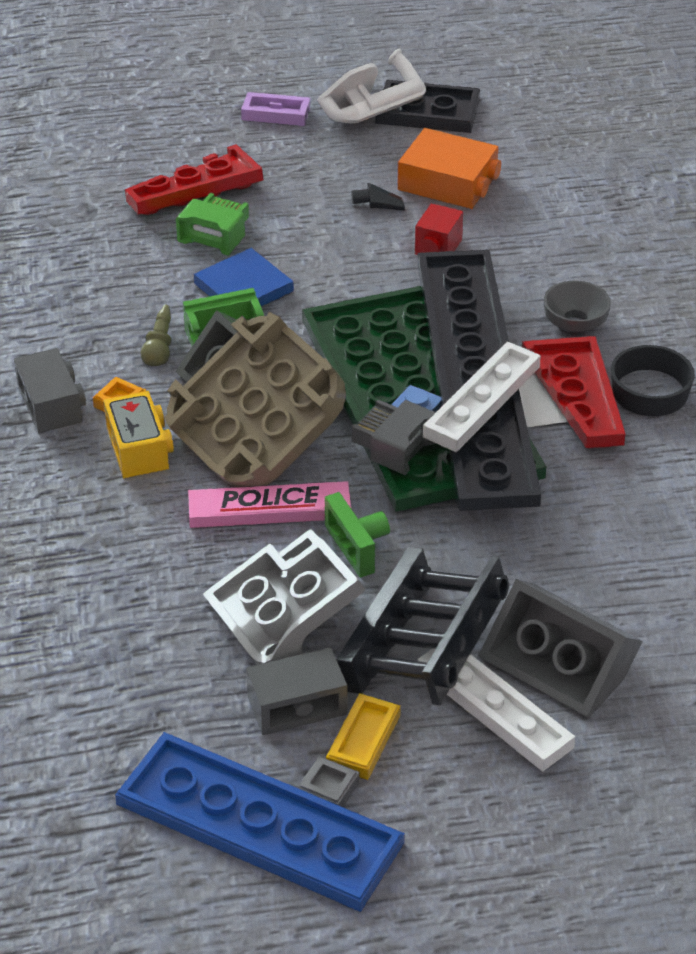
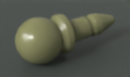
M167 304L163 305L158 312L153 331H149L146 334V342L141 347V359L149 366L163 365L170 357L168 346H170L172 339L167 333L171 314L170 307Z

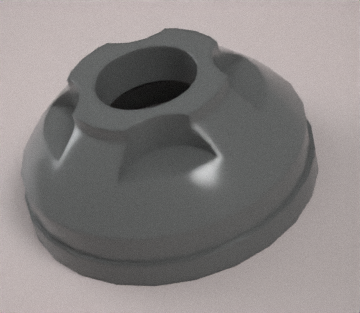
M571 280L555 284L546 291L544 296V313L552 324L559 329L569 332L570 335H583L585 332L602 325L607 320L611 306L610 297L604 289L585 281ZM570 317H578V318H581V319H583V320H573V319H568V318H570Z

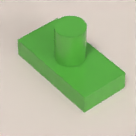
M340 492L325 496V527L360 578L375 573V542L373 539L390 533V526L386 515L380 511L358 519Z

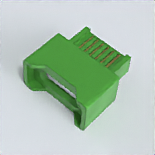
M209 193L203 201L192 199L176 218L178 242L183 244L196 242L215 247L223 255L229 256L245 237V221L249 218L248 203L240 204L214 197L213 193Z

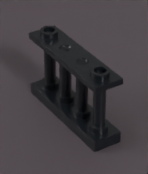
M408 547L336 659L346 681L347 692L363 694L373 677L377 674L425 680L432 704L441 705L450 688L456 685L458 674L501 600H504L508 594L509 581L508 577L504 575L499 556H491L480 576L432 571L428 566L423 548ZM430 588L469 592L463 604L421 599ZM412 616L453 620L446 633L403 628ZM395 644L435 649L428 663L385 657L390 648L394 647Z

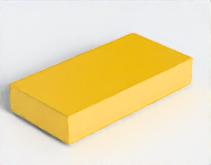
M359 693L326 759L358 771L359 778L369 780L400 718L401 705Z

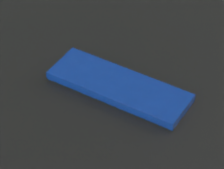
M163 732L115 794L116 805L359 912L362 911L403 847L405 833L166 732Z

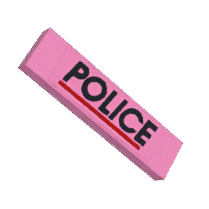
M348 481L188 490L190 528L324 521L325 496L340 492L351 508Z

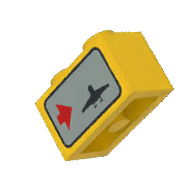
M145 391L104 399L106 429L122 477L128 478L169 469L168 453L174 452L173 440L170 430H163L165 421L161 405L154 406L150 392Z

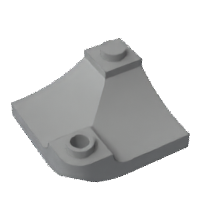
M309 529L279 553L269 543L204 592L203 595L256 665L303 654L302 644L305 638L366 590L359 579L322 538H319L312 529Z

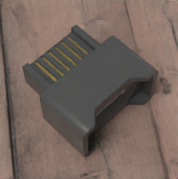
M377 400L376 405L357 425L354 424L352 426V442L371 449V461L406 475L410 471L408 462L423 446L435 444L423 438V425L436 412L408 400H404L399 407Z

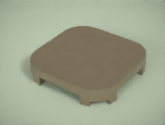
M271 312L267 316H258L249 320L241 316L230 324L237 333L184 386L175 379L167 390L171 398L167 407V415L163 418L169 428L224 483L232 488L267 486L277 479L334 422L342 411L346 398L345 383L328 360L324 359L290 329L279 316Z

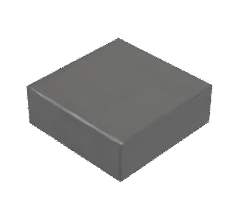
M319 756L298 786V789L344 807L359 784V772Z

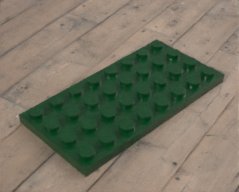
M421 286L302 309V321L318 354L328 360L345 383L346 398L344 407L353 425H357L376 405L377 400L391 405L409 385L440 396ZM530 439L538 480L545 479L547 466ZM437 443L423 446L408 462L410 471L406 475L371 461L395 512L457 498L449 449ZM364 447L370 459L371 449Z

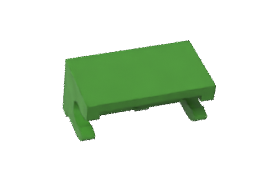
M254 288L183 302L185 332L191 346L194 345L216 310L236 320L241 316L246 320L264 316Z

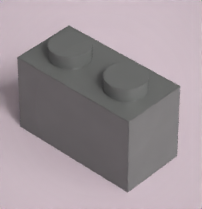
M58 348L14 358L17 386L38 434L82 422L81 406L86 405L84 390L80 383L75 384L72 364L70 361L64 362Z
M331 647L246 667L248 699L262 735L347 715V684Z

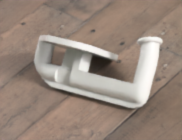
M399 48L391 54L388 64H393L406 82L370 95L379 70L375 64L369 63L345 73L320 95L317 101L330 119L342 123H359L422 98L426 92V86Z

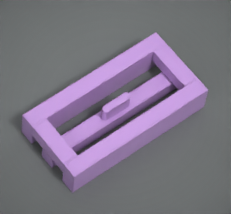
M247 92L241 108V119L244 121L305 126L308 112L310 111V98Z

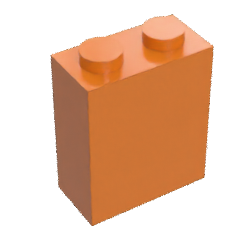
M424 128L398 161L397 190L473 209L480 197L484 198L487 194L492 180H497L502 166L501 160H498L499 146Z

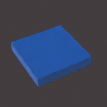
M252 248L194 274V284L208 296L254 288L261 306L294 291L293 280Z

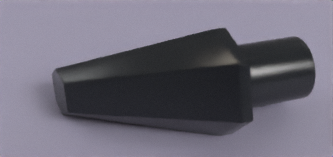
M367 183V189L351 191L352 204L369 203L370 208L405 210L402 197L371 183Z

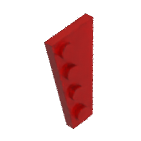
M235 144L227 147L228 154L218 157L217 154L213 153L203 157V164L191 167L186 164L176 168L174 176L170 178L159 175L125 189L126 202L138 215L154 214L161 208L172 205L183 206L192 199L207 197L209 193H213L214 197L226 190L248 188L252 183L264 180L263 170L260 165Z
M596 336L522 341V348L541 355L540 368L535 374L585 448L624 446L626 433Z

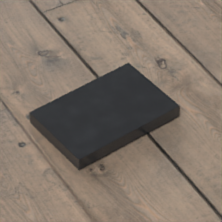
M386 80L383 90L406 81ZM424 83L426 92L422 98L379 114L375 118V124L471 133L480 100V89Z

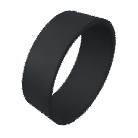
M640 345L628 348L619 353L611 364L614 398L625 409L644 416H664L681 409L688 399L695 378L691 362L679 352L663 346ZM655 370L674 377L682 385L683 389L669 395L649 396L626 388L619 380L634 371Z

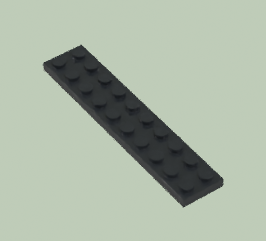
M489 249L418 253V270L439 395L442 400L441 407L507 341L509 342ZM518 389L458 452L449 449L459 511L540 507L541 491Z

